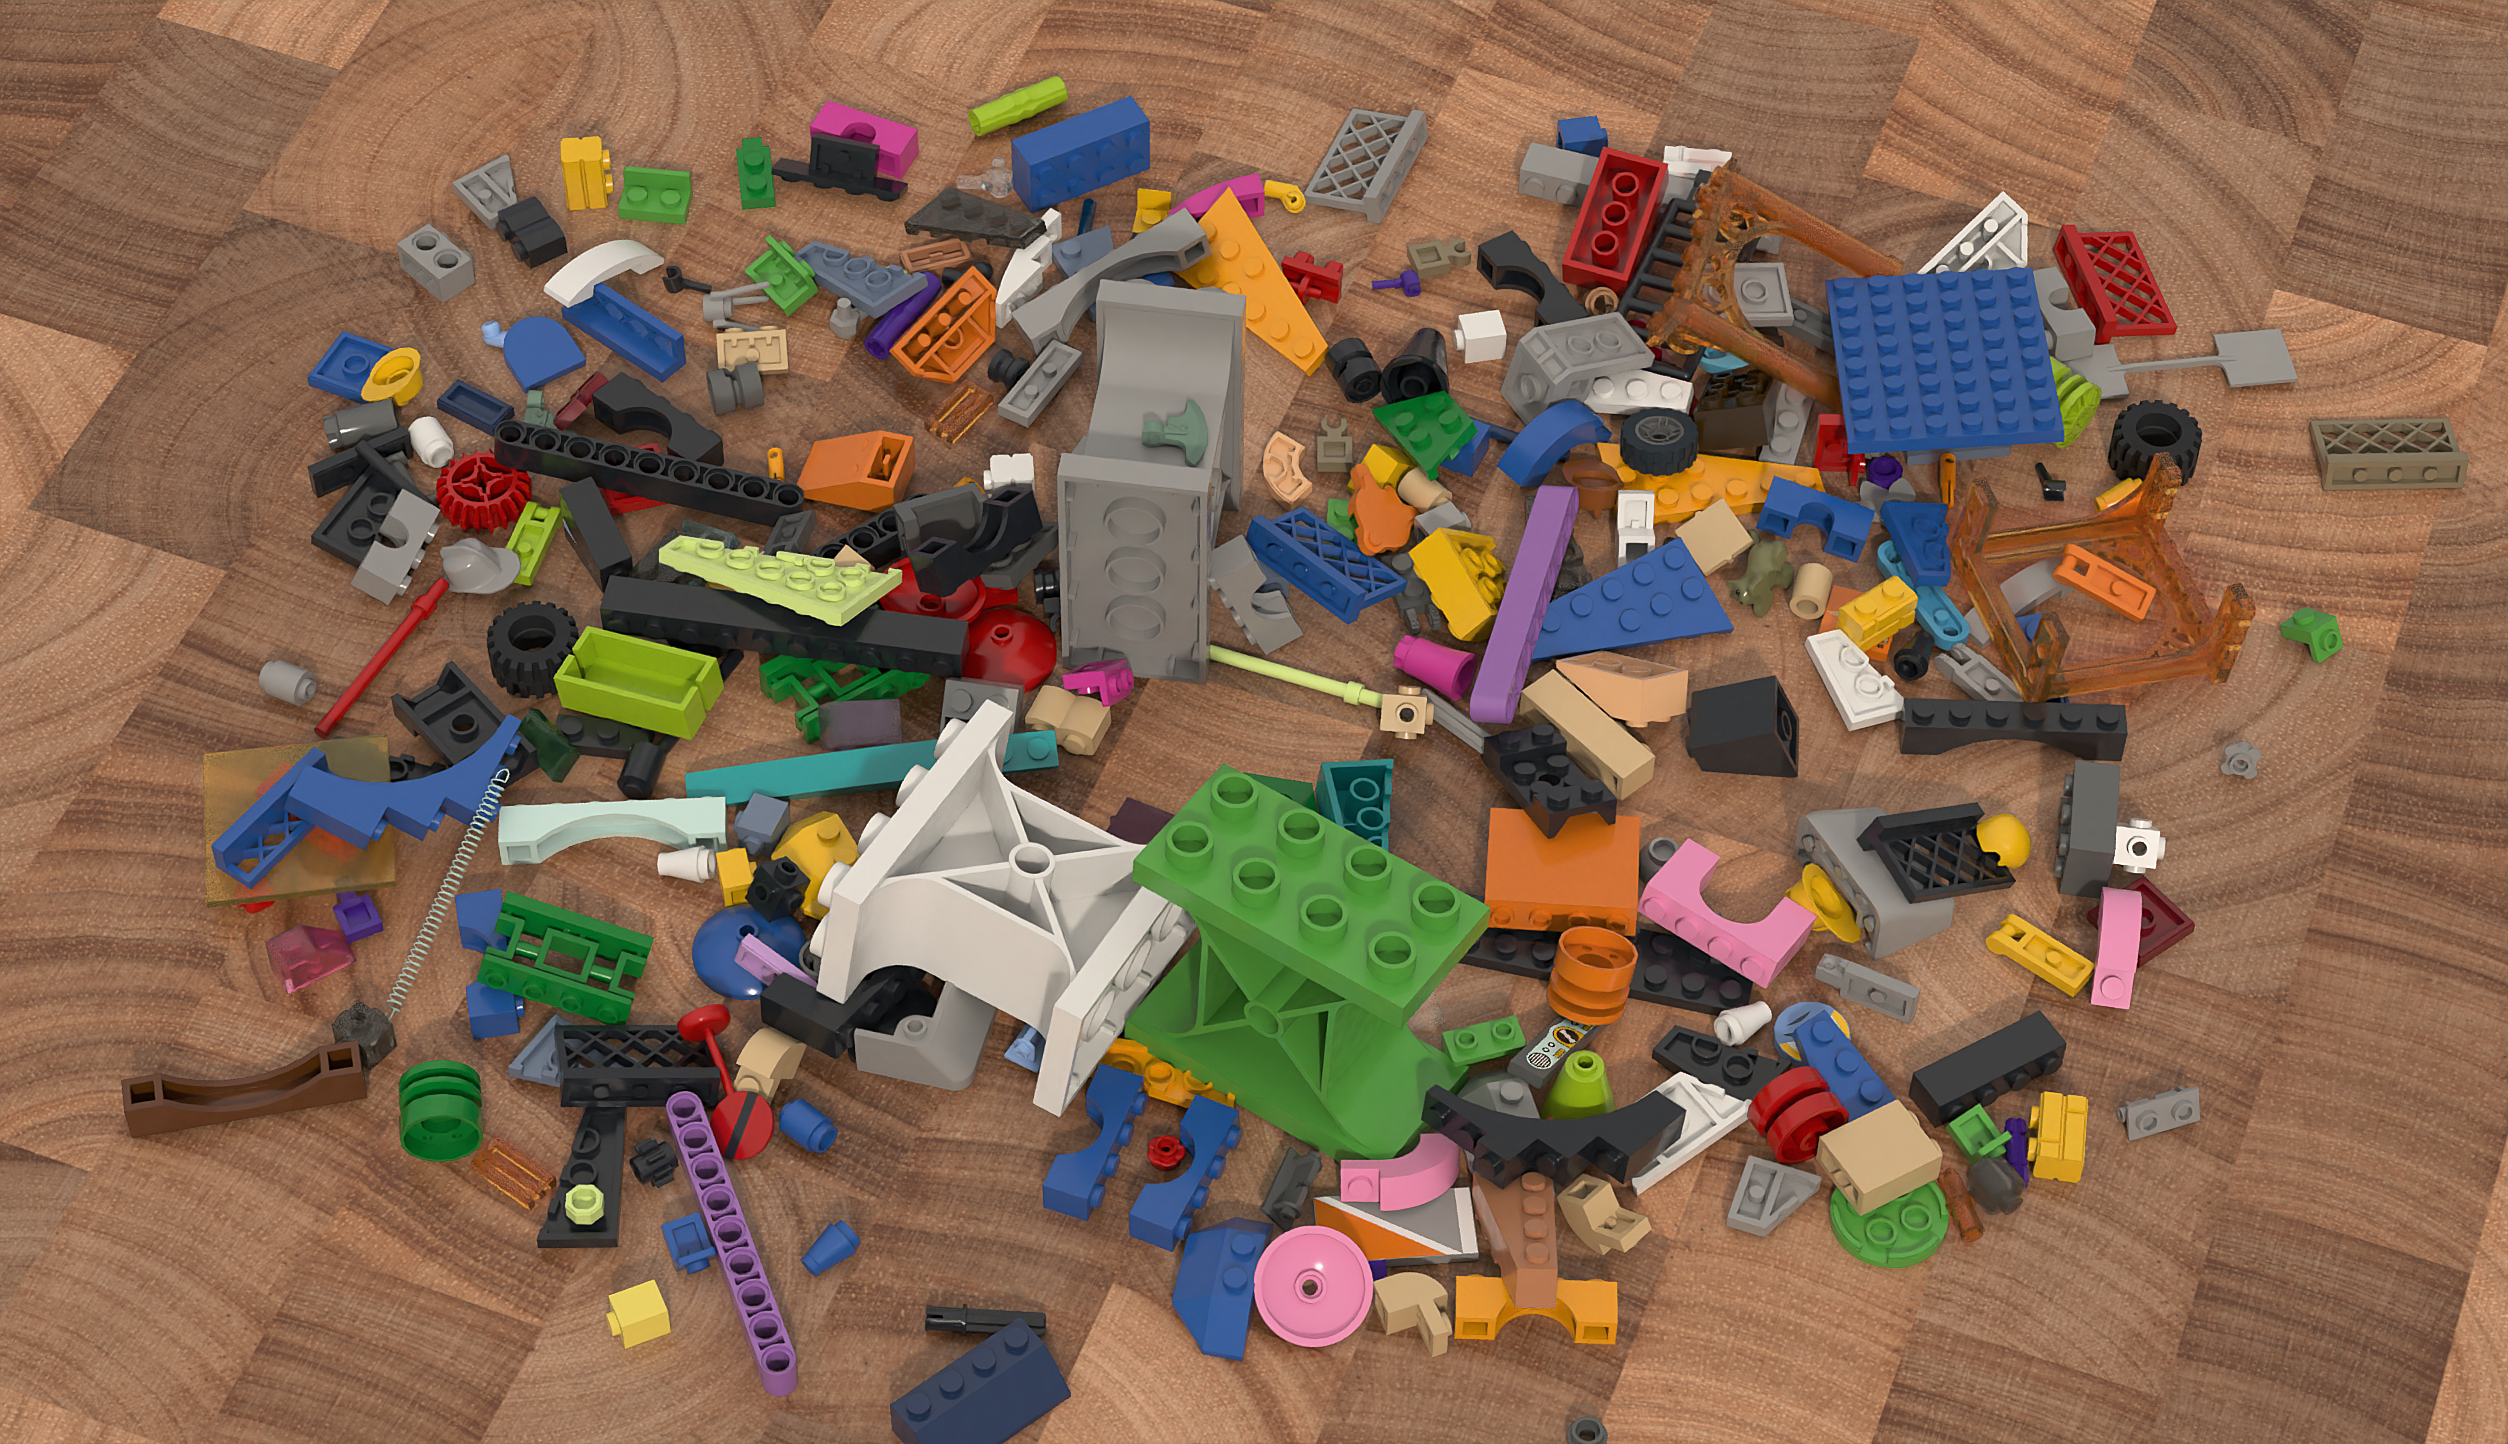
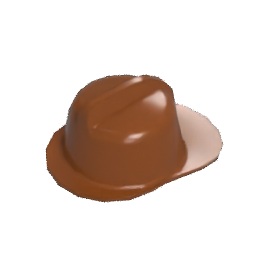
M1582 458L1567 461L1561 467L1568 486H1574L1578 489L1579 509L1587 510L1593 519H1599L1602 511L1612 509L1615 506L1618 490L1624 488V483L1612 466L1601 461Z

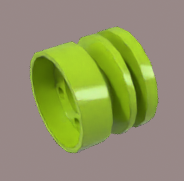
M2050 356L2064 427V442H2053L2051 444L2062 449L2074 442L2088 426L2098 408L2102 393L2098 385L2093 382H2087V379L2082 375L2076 374L2072 376L2070 367Z

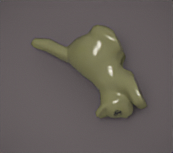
M1749 529L1747 533L1755 544L1750 546L1747 570L1742 578L1729 580L1726 582V585L1732 589L1730 598L1736 599L1743 606L1753 604L1755 616L1763 617L1771 606L1773 598L1772 589L1775 586L1785 589L1789 588L1794 580V569L1791 563L1785 562L1788 552L1787 546L1783 541L1770 542L1763 540L1760 542V536L1756 531Z

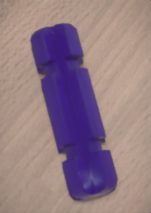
M2011 1117L2005 1121L2004 1132L2008 1131L2012 1136L2005 1143V1149L2007 1150L2005 1152L2006 1169L2008 1170L2006 1174L2007 1185L2011 1189L2018 1188L2023 1190L2027 1188L2029 1181V1169L2027 1168L2028 1145L2027 1137L2025 1136L2027 1126L2024 1119Z

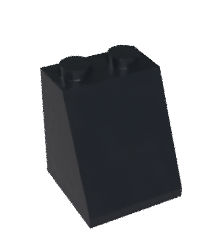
M1776 675L1692 692L1691 708L1687 709L1690 736L1686 737V749L1689 757L1695 758L1702 771L1786 778L1798 777L1799 717Z

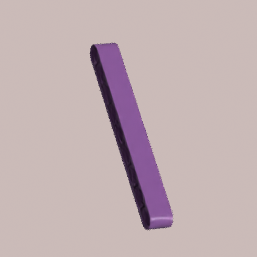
M1539 486L1471 695L1470 716L1473 722L1510 724L1512 722L1578 514L1579 492L1577 487Z
M678 1092L673 1094L666 1104L670 1135L712 1247H715L717 1253L715 1257L762 1386L771 1395H787L796 1388L798 1383L794 1349L701 1100L692 1092ZM743 1271H747V1272H748V1273H746V1274H737V1273L743 1272ZM754 1303H759V1304H760V1305H758V1306H753V1307H752V1306H749V1305L754 1304ZM768 1335L773 1336V1337H771V1338H769V1339H762V1338H761V1337H763V1336H768ZM777 1368H784V1369H785V1370L779 1371V1372L772 1371V1370L777 1369Z

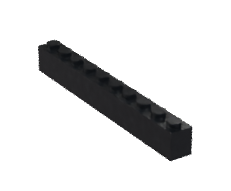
M612 575L609 577L600 606L603 630L623 635L648 637L654 640H671L687 644L717 646L724 649L748 650L762 654L771 653L795 658L825 660L832 663L856 664L869 668L879 667L903 672L933 674L940 677L962 678L970 646L969 621L866 608L844 625L834 626L810 615L798 614L793 609L779 604L767 603L764 599L748 593Z

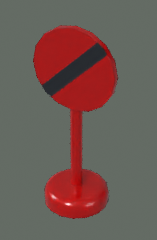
M722 1004L703 1006L683 1016L677 1023V1029L680 1036L686 1041L697 1042L706 1040L716 1067H719L720 1080L727 1096L719 1102L714 1110L710 1127L720 1153L729 1159L744 1161L756 1157L770 1142L775 1126L773 1110L767 1100L755 1092H735L715 1038L730 1024L731 1015L726 1005Z

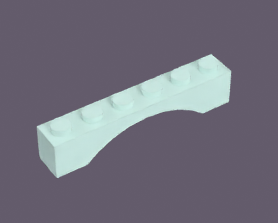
M705 796L702 798L686 799L666 798L663 800L592 801L589 803L502 806L499 811L498 832L502 865L538 864L572 845L592 839L614 836L654 840L678 850L703 845L706 849H712L714 853L728 851L726 798Z

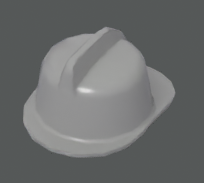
M475 538L461 539L452 546L442 547L440 550L445 572L444 579L450 585L448 588L450 592L496 593L512 584L519 575L521 568L520 559L513 551L504 548L488 547Z

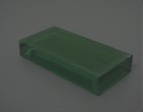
M530 708L518 730L536 748L539 767L553 782L562 783L581 756V753L539 709Z

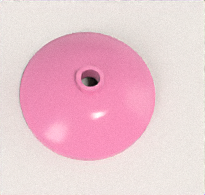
M1303 1226L1287 1231L1266 1247L1255 1268L1254 1301L1256 1308L1265 1324L1280 1338L1292 1344L1303 1347H1322L1339 1342L1360 1326L1370 1308L1373 1297V1278L1370 1265L1361 1249L1349 1237L1334 1229L1324 1226ZM1306 1280H1310L1315 1284L1316 1290L1313 1295H1306L1302 1290V1285Z

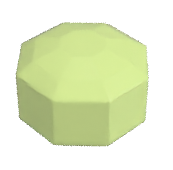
M577 1185L566 1193V1215L576 1224H593L604 1215V1195L594 1185Z

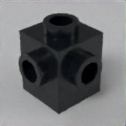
M787 856L771 862L765 861L754 871V879L745 899L770 923L796 912L805 900L804 894L811 880Z

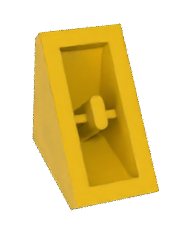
M1378 444L1371 446L1361 464L1369 468L1378 487L1382 489L1389 485L1395 491L1398 490L1399 484L1405 475L1411 470L1418 468L1411 459L1398 449ZM1351 479L1347 484V490L1354 494V485Z

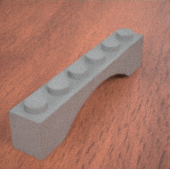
M1186 208L1167 216L1162 222L1147 231L1139 233L1134 239L1119 248L1109 251L1104 257L1091 265L1081 268L1076 274L1060 284L1053 285L1045 293L1030 302L1022 304L1011 313L1017 332L1038 358L1052 340L1063 344L1068 342L1071 332L1082 314L1096 301L1101 279L1125 282L1151 273L1184 271L1212 254L1207 235Z

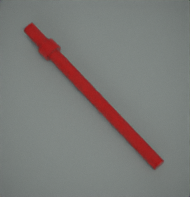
M438 578L425 595H419L410 606L411 612L314 728V732L319 737L325 739L421 621L428 620L437 609L436 603L450 587L445 579Z

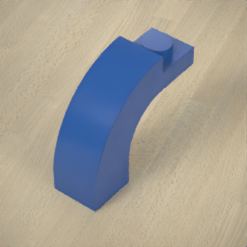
M1578 400L1565 401L1547 409L1531 421L1507 448L1497 467L1519 486L1539 488L1553 465L1568 450L1583 443H1607L1613 433L1603 426L1604 420L1600 416L1591 412Z

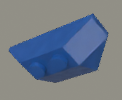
M1234 1217L1188 1234L1172 1297V1306L1186 1329L1197 1342V1346L1203 1355L1243 1361L1256 1306L1254 1301L1255 1268L1260 1256L1271 1242L1274 1224Z

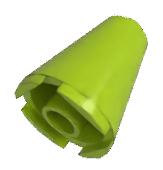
M1581 1050L1572 1053L1567 1058L1542 1104L1541 1119H1547L1549 1116L1554 1120L1579 1119L1617 1110L1605 1065L1599 1055L1591 1051Z

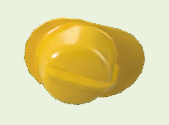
M411 347L399 348L383 356L374 365L368 380L362 388L361 396L363 400L369 402L379 401L392 396L396 406L401 407L408 404L410 399L414 398L423 387L424 379L420 369L421 356L418 351Z
M1812 863L1806 865L1802 871V879L1790 887L1784 895L1817 915L1811 930L1824 931L1830 929L1838 938L1845 942L1855 943L1859 941L1861 929L1856 925L1857 917L1850 906L1837 892L1826 873L1818 865Z

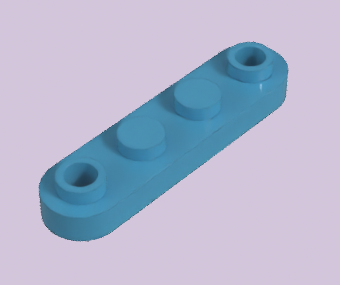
M1893 540L1882 543L1878 548L1876 558L1878 569L1886 579L1894 575L1898 576L1916 593L1918 602L1916 609H1914L1916 611L1915 618L1923 629L1934 637L1935 644L1939 648L1951 651V646L1956 643L1962 642L1966 645L1970 631L1969 624L1940 586H1914Z

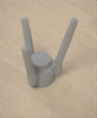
M765 281L704 294L703 315L705 322H713L714 329L741 328L744 329V332L758 331L759 328L730 322L727 321V318L734 316V306L768 302V296L732 297L768 288L770 283Z

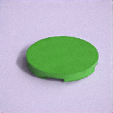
M1934 1181L1862 1216L1858 1215L1838 1187H1836L1830 1202L1829 1221L1838 1242L1857 1259L1878 1267L1904 1268L1926 1260L1940 1247L1948 1227V1204L1942 1190Z

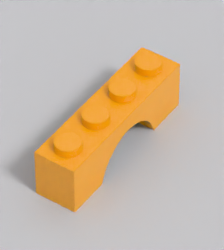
M1479 1274L1456 1276L1454 1339L1495 1340L1499 1330L1511 1319L1527 1314H1539L1560 1322L1569 1331L1574 1343L1615 1344L1618 1325L1617 1282H1608L1602 1279H1590L1587 1281L1565 1280L1557 1277L1555 1309L1515 1308L1502 1278L1485 1277Z

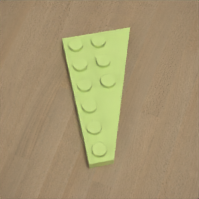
M682 535L659 549V562L674 567L677 571L700 576L708 582H717L731 587L739 593H748L764 599L767 603L779 604L793 609L798 614L810 615L834 626L844 625L902 583V570L889 568L888 574L871 572L870 565L857 563L855 567L835 566L833 559L778 551L775 557L759 554L758 547L745 546L744 549H724L723 542Z

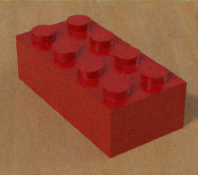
M1603 146L1562 261L1563 282L1591 290L1606 287L1611 289L1617 297H1622L1646 249L1669 183L1668 163Z

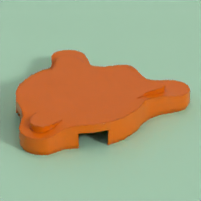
M1357 464L1350 471L1354 485V494L1350 498L1347 508L1348 517L1354 513L1359 525L1354 530L1357 537V545L1361 552L1367 556L1383 553L1387 549L1395 552L1407 543L1410 537V530L1414 527V519L1416 516L1421 515V513L1415 507L1403 504L1391 486L1387 485L1382 489L1378 487L1369 468L1364 464Z

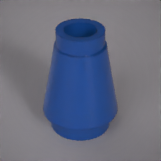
M839 1220L834 1225L829 1223L800 1261L810 1274L817 1277L820 1273L856 1253L855 1248L861 1242L844 1221Z

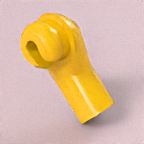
M1266 180L1264 186L1265 196L1280 199L1285 208L1291 213H1298L1304 209L1306 200L1297 185Z

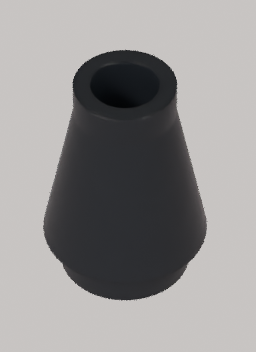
M1916 632L1914 637L1895 654L1894 669L1901 678L1914 681L1927 673L1932 647L1935 643L1934 637L1929 632Z

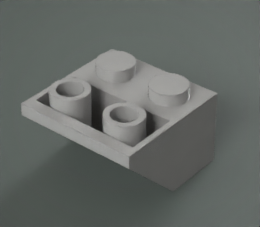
M950 677L946 679L939 737L953 718L968 723L987 699L1013 712L1009 734H1018L1025 685L967 677Z

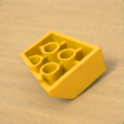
M1439 527L1408 552L1414 562L1413 569L1418 577L1426 582L1432 592L1430 594L1431 600L1443 611L1448 619L1447 625L1450 632L1459 640L1478 643L1491 636L1508 584L1501 575L1506 571L1503 560L1496 559L1493 555L1492 550L1497 546L1493 537Z

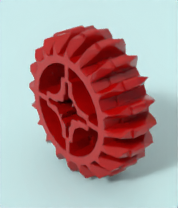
M491 448L486 453H479L475 449L474 454L470 456L462 453L460 461L450 459L449 468H441L440 478L437 479L436 501L440 507L441 514L444 519H449L452 527L460 525L464 533L471 528L475 530L477 535L484 529H488L492 534L497 527L507 530L508 522L518 523L527 502L532 499V482L528 472L499 464L495 460L494 452Z

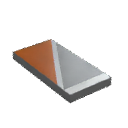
M1470 1187L1449 1188L1439 1197L1422 1205L1391 1211H1380V1202H1341V1195L1313 1197L1312 1205L1315 1226L1328 1227L1349 1237L1361 1249L1367 1261L1386 1260V1267L1478 1261L1479 1250Z

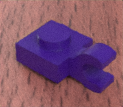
M348 877L334 882L338 892L336 896L340 904L333 907V912L348 944L384 931L382 921L369 894L357 897Z

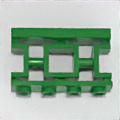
M878 603L869 608L881 610ZM780 655L758 667L760 688L768 699L772 698L777 704L792 696L802 707V710L795 713L796 728L800 732H804V740L809 745L829 737L833 732L851 722L859 721L864 715L881 706L890 704L897 697L910 690L920 688L925 682L930 680L931 675L903 672L894 669L882 675L877 667L869 668L854 664L864 676L840 688L830 675L850 665L848 663H832L825 660ZM812 676L817 684L805 689L800 682ZM827 695L832 702L820 708L816 700Z
M507 891L494 932L511 937L506 952L487 946L477 976V982L493 989L525 997L531 1001H538L563 1009L568 1013H576L595 1019L606 1025H626L636 993L618 988L622 973L641 979L654 937ZM525 934L543 940L541 947L521 941V935ZM552 950L584 960L585 963L581 975L545 965L544 962L548 951ZM514 955L536 961L534 968L512 962ZM595 957L617 963L615 970L593 964ZM588 978L609 984L608 992L586 985Z

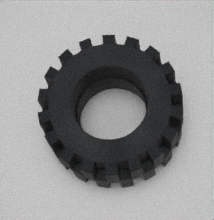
M2148 400L2140 401L2139 405L2133 403L2127 406V411L2122 410L2114 424L2108 452L2111 469L2116 470V476L2120 480L2140 478L2147 492L2148 490H2154L2155 493H2163V489L2169 491L2177 490V486H2184L2188 483V479L2192 478L2195 472L2202 443V430L2198 427L2199 422L2195 417H2189L2190 412L2186 409L2180 410L2177 408V404L2171 402L2165 404L2163 400H2155L2152 403Z
M532 601V604L525 605V602L517 603V607L514 609L511 607L503 610V616L497 615L493 619V626H489L487 631L488 638H486L493 678H496L497 684L501 688L506 687L507 692L512 695L520 693L521 698L529 699L530 695H536V699L544 698V694L551 693V695L557 694L554 676L568 654L574 655L572 648L579 639L576 621L573 616H568L567 610L562 607L556 609V605L547 602L546 605L541 604V601ZM532 648H543V649L538 650V651H532V652L526 651V650L532 649Z

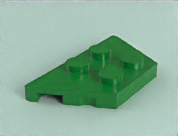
M1445 390L1372 410L1377 423L1430 482L1439 476L1436 468L1445 458L1452 461L1460 452L1461 447L1468 443L1478 432L1473 420Z

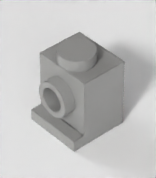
M1449 501L1415 517L1413 541L1418 545L1439 527L1469 532L1471 530L1470 520L1464 512H1460Z

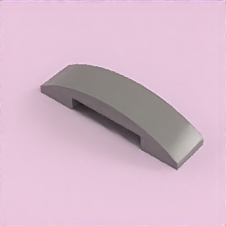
M2056 556L2037 562L2013 575L1986 595L1964 616L1970 627L1968 637L1984 649L2004 636L2002 627L2013 618L2021 617L2055 594L2061 599L2075 590L2073 587L2060 584L2052 578L2056 565H2061L2063 557ZM2075 567L2074 571L2082 575L2083 573Z

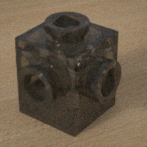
M361 1001L356 1002L349 1010L340 1013L332 1024L335 1038L334 1044L358 1040L363 1066L369 1071L397 1047L393 1024L389 1022L382 1011L375 1007L371 1009Z

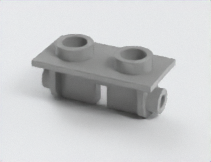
M2177 1086L2175 1090L2154 1095L2152 1100L2144 1098L2133 1102H2123L2122 1107L2117 1108L2116 1113L2121 1123L2127 1122L2128 1140L2132 1141L2200 1121L2199 1088Z

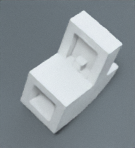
M1618 490L1617 521L1615 522L1617 568L1655 550V533L1653 530L1655 494L1653 490Z

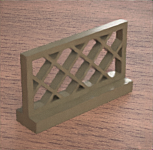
M2449 418L2310 421V434L2323 471L2321 484L2324 491L2463 488L2469 459L2466 452H2460ZM2426 431H2442L2443 435L2437 438ZM2367 432L2373 435V437L2367 439L2357 433ZM2391 432H2403L2408 436L2403 439ZM2322 433H2333L2339 437L2333 440ZM2417 439L2429 446L2423 449L2413 444V442ZM2383 440L2394 447L2389 450L2378 443ZM2349 441L2359 446V448L2353 450L2343 444Z

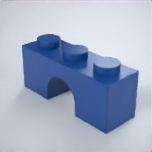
M1774 476L1756 528L1790 540L1793 529L1801 524L1814 525L1826 537L1823 552L1857 563L1865 545L1875 510Z

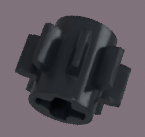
M648 1138L634 1146L637 1155L629 1159L634 1175L642 1185L650 1182L652 1187L660 1188L674 1180L671 1171L677 1168L679 1164L674 1151L666 1141L658 1144L656 1139Z

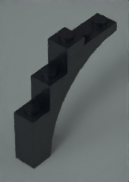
M1435 1084L1426 1091L1421 1120L1458 1144L1462 1149L1474 1155L1472 1169L1503 1190L1532 1166L1562 1187L1591 1164H1594L1620 1183L1625 1184L1681 1138L1687 1110L1655 1090L1634 1104L1606 1114L1579 1119L1549 1120L1528 1118L1487 1109L1464 1100Z

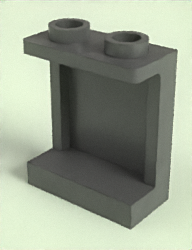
M975 482L894 504L893 509L902 559L909 557L908 553L932 537L958 541L962 547L969 543L981 524L983 502L989 499L988 494H982Z

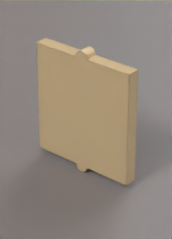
M1723 497L1704 511H1697L1694 518L1675 530V533L1678 537L1682 538L1693 559L1706 577L1727 562L1732 563L1734 557L1755 544Z

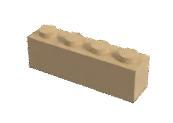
M1552 669L1521 691L1519 714L1532 726L1551 723L1567 741L1566 754L1595 780L1601 779L1620 802L1653 779L1655 755L1651 749L1644 743L1638 742L1620 722L1611 719L1602 711L1598 704L1593 700H1589L1577 690L1571 680L1563 678Z

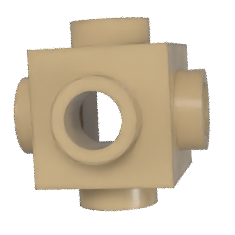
M1399 685L1398 691L1384 690L1380 730L1395 731L1396 738L1417 739V733L1424 734L1425 725H1433L1434 703H1427L1428 694L1420 693L1421 687ZM1403 708H1410L1413 710L1414 715L1406 717L1402 714L1401 710Z

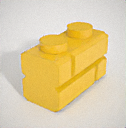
M599 136L583 137L582 140L579 138H563L560 141L561 164L567 208L569 210H583L586 207L590 209L606 208L608 206V194H614L612 173L606 174L605 170H611L609 149L603 150L602 140Z
M1894 575L1840 607L1836 630L1841 629L1865 652L1898 632L1899 629H1903L1914 622L1916 613L1914 609L1917 607L1918 597L1898 576Z
M2044 1091L2041 1093L2039 1105H2031L2028 1127L2036 1129L2035 1138L2029 1137L2027 1160L2033 1161L2032 1175L2034 1177L2050 1180L2057 1178L2058 1181L2072 1183L2080 1181L2085 1157L2088 1099L2086 1097L2069 1094L2063 1096L2061 1093Z

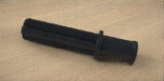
M963 1304V1308L931 1305L926 1307L925 1331L961 1332V1336H966V1332L995 1334L1019 1317L1038 1336H1043L1046 1331V1315L1041 1312L968 1308V1304Z

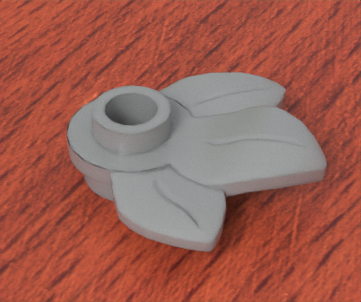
M1903 477L1895 481L1889 490L1864 480L1860 487V501L1854 503L1875 510L1872 522H1878L1886 527L1879 512L1884 501L1915 502L1916 494L1911 484Z

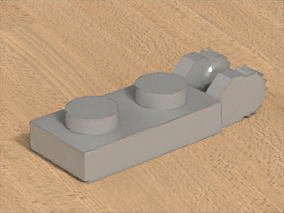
M1962 642L1951 646L1950 652L1953 658H1950L1946 653H1942L1934 659L1937 670L1948 680L1952 679L1955 684L1974 700L2031 702V698L2026 692L1981 654L1977 655Z

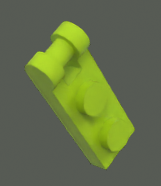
M527 502L505 548L513 551L519 557L521 563L519 575L513 583L527 586L532 585L557 529H560L563 524L560 507L552 506L548 509L541 507L540 503Z

